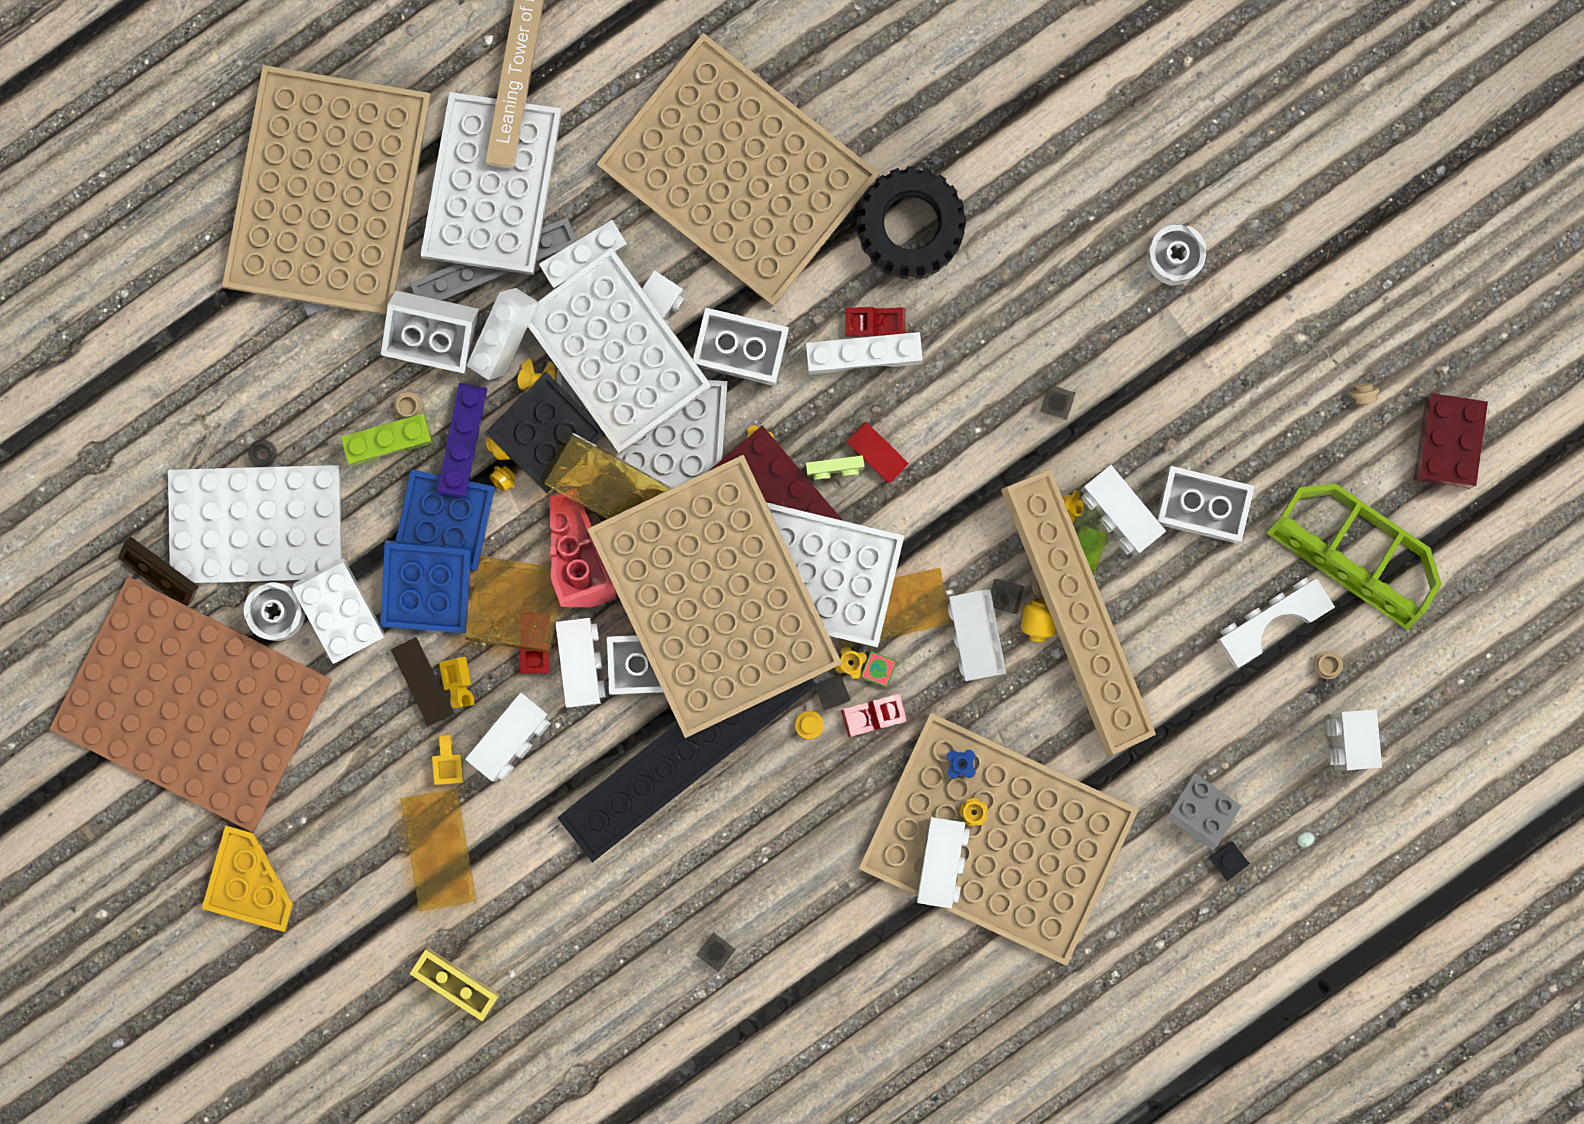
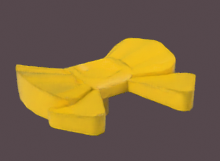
M529 358L521 365L522 369L517 379L519 388L522 391H526L544 372H547L556 381L557 368L549 361L543 373L535 374L533 361Z

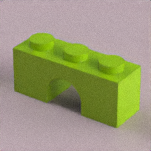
M424 413L341 436L347 462L351 467L379 460L380 457L394 452L411 451L434 444L427 416Z

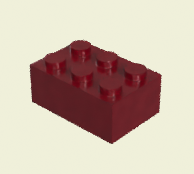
M1435 393L1425 397L1414 481L1468 489L1477 485L1488 401Z

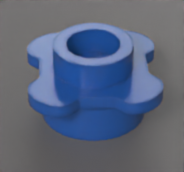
M966 750L965 752L949 751L947 754L950 766L947 771L948 776L953 779L958 776L972 778L976 773V770L973 768L975 753L972 750ZM960 761L964 762L963 767L958 765Z

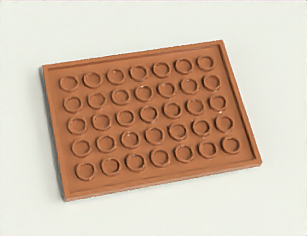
M128 576L49 729L254 833L332 679Z

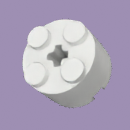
M1175 224L1164 227L1154 236L1148 246L1146 259L1149 270L1155 278L1170 286L1189 282L1199 273L1205 263L1206 244L1203 237L1198 231L1189 226ZM1172 250L1174 252L1178 250L1182 252L1180 260L1171 257Z
M270 582L254 589L245 601L244 616L249 628L254 634L267 640L283 641L290 639L301 629L306 614L291 587L281 583ZM278 604V610L281 611L280 616H275L272 620L273 615L269 613L270 607L275 608Z

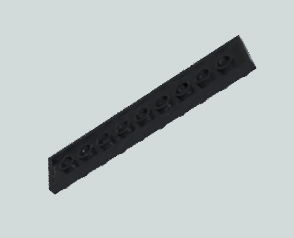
M813 679L807 680L687 738L684 737L677 722L558 816V820L593 863L817 685Z

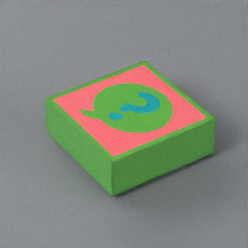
M870 651L860 678L887 688L897 661Z

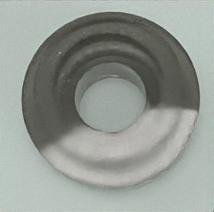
M257 440L250 446L248 456L251 463L256 467H270L277 459V449L268 440ZM261 449L268 451L267 458H259L258 453Z

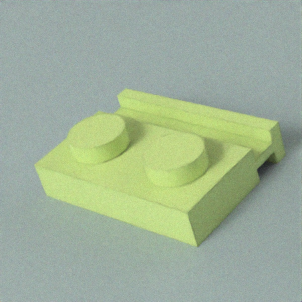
M863 455L806 463L807 477H813L814 480L830 479V474L842 473V477L859 475V471L864 470Z

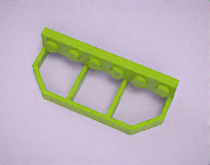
M1336 483L1300 487L1294 493L1282 514L1266 533L1406 630H1409L1425 614L1442 585L1430 547ZM1331 495L1351 509L1330 545L1324 543L1317 535L1311 534L1299 526L1295 520L1288 518L1300 498ZM1357 514L1394 538L1372 575L1365 568L1356 565L1346 558L1342 552L1335 550ZM1400 543L1420 556L1430 590L1420 607L1416 606L1412 600L1406 599L1394 591L1390 585L1378 580Z

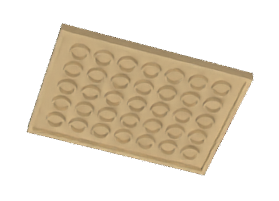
M702 33L596 164L597 167L773 307L864 196L869 186H872L880 176L879 172L704 33Z
M263 65L222 287L387 315L388 303L398 284L431 93Z
M744 455L587 529L685 738L842 664Z
M930 713L858 869L917 896L930 817L963 822V817L960 816L961 806L966 804L968 799L977 798L988 807L987 819L982 825L968 826L965 824V829H970L968 844L967 846H962L960 857L965 858L963 874H957L956 886H960L958 903L952 904V909L941 908L1067 966L1139 809ZM966 750H972L975 753L973 768L976 770V773L972 778L958 776L953 779L948 776L947 771L950 766L947 754L949 751L965 752ZM960 761L958 765L963 767L964 762ZM972 810L971 814L976 815L977 811Z

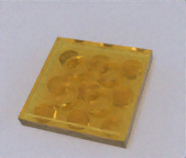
M480 556L465 640L550 653L559 609V600L551 582V567Z

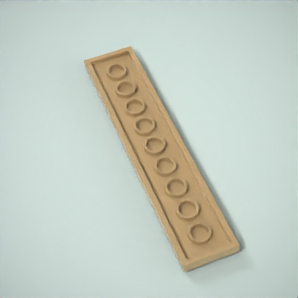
M1046 470L1001 489L1106 756L1114 755L1156 735L1052 470Z

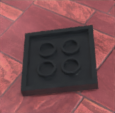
M544 372L485 432L545 493H548L605 435L597 422L547 372Z

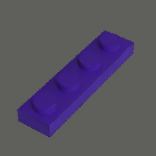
M459 383L437 490L438 494L463 499L467 497L488 392L486 387Z

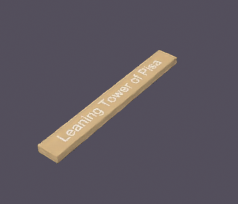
M514 0L485 160L487 165L513 169L515 167L544 0Z

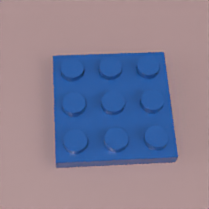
M411 469L396 541L472 547L471 570L478 571L495 487L469 482L466 499L441 495L437 492L440 475Z
M386 540L384 545L380 626L466 633L472 547Z

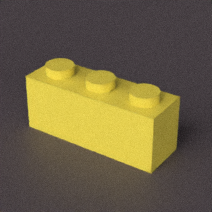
M430 948L424 951L410 972V975L481 1021L485 1020L500 997V994Z

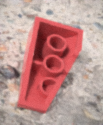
M576 487L550 497L551 582L560 606L591 608L617 599V595L587 530L592 526L583 507L582 500L577 496L578 490Z

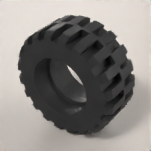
M909 166L905 170H899V168L891 170L890 174L886 176L881 175L877 178L876 182L869 186L863 200H861L857 217V234L861 242V248L876 267H881L883 272L889 275L896 274L899 275V278L907 279V277H915V279L924 278V275L930 273L933 275L944 265L947 266L961 246L966 225L963 201L959 199L958 191L953 185L950 186L946 182L945 177L940 174L938 176L932 174L930 169L923 168V170H917L915 166ZM906 197L922 199L929 203L936 212L938 229L934 238L927 245L918 249H905L893 243L888 237L884 226L885 215L889 207L899 199Z

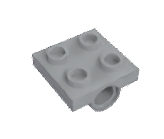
M1194 773L1166 818L1205 846L1214 850L1242 805Z

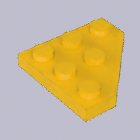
M225 826L202 909L286 932L294 903L255 833Z

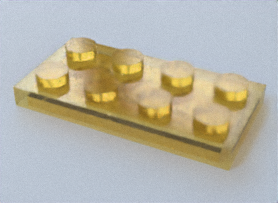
M572 433L544 483L607 519L672 489L670 486L575 433Z
M940 568L894 578L880 639L952 624ZM839 638L841 648L861 644Z
M458 788L400 798L419 911L477 901Z

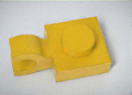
M466 657L439 662L444 690L450 689L452 708L474 705V696L466 688V686L471 685Z
M452 734L440 735V755L432 756L434 785L463 783L462 754H453Z

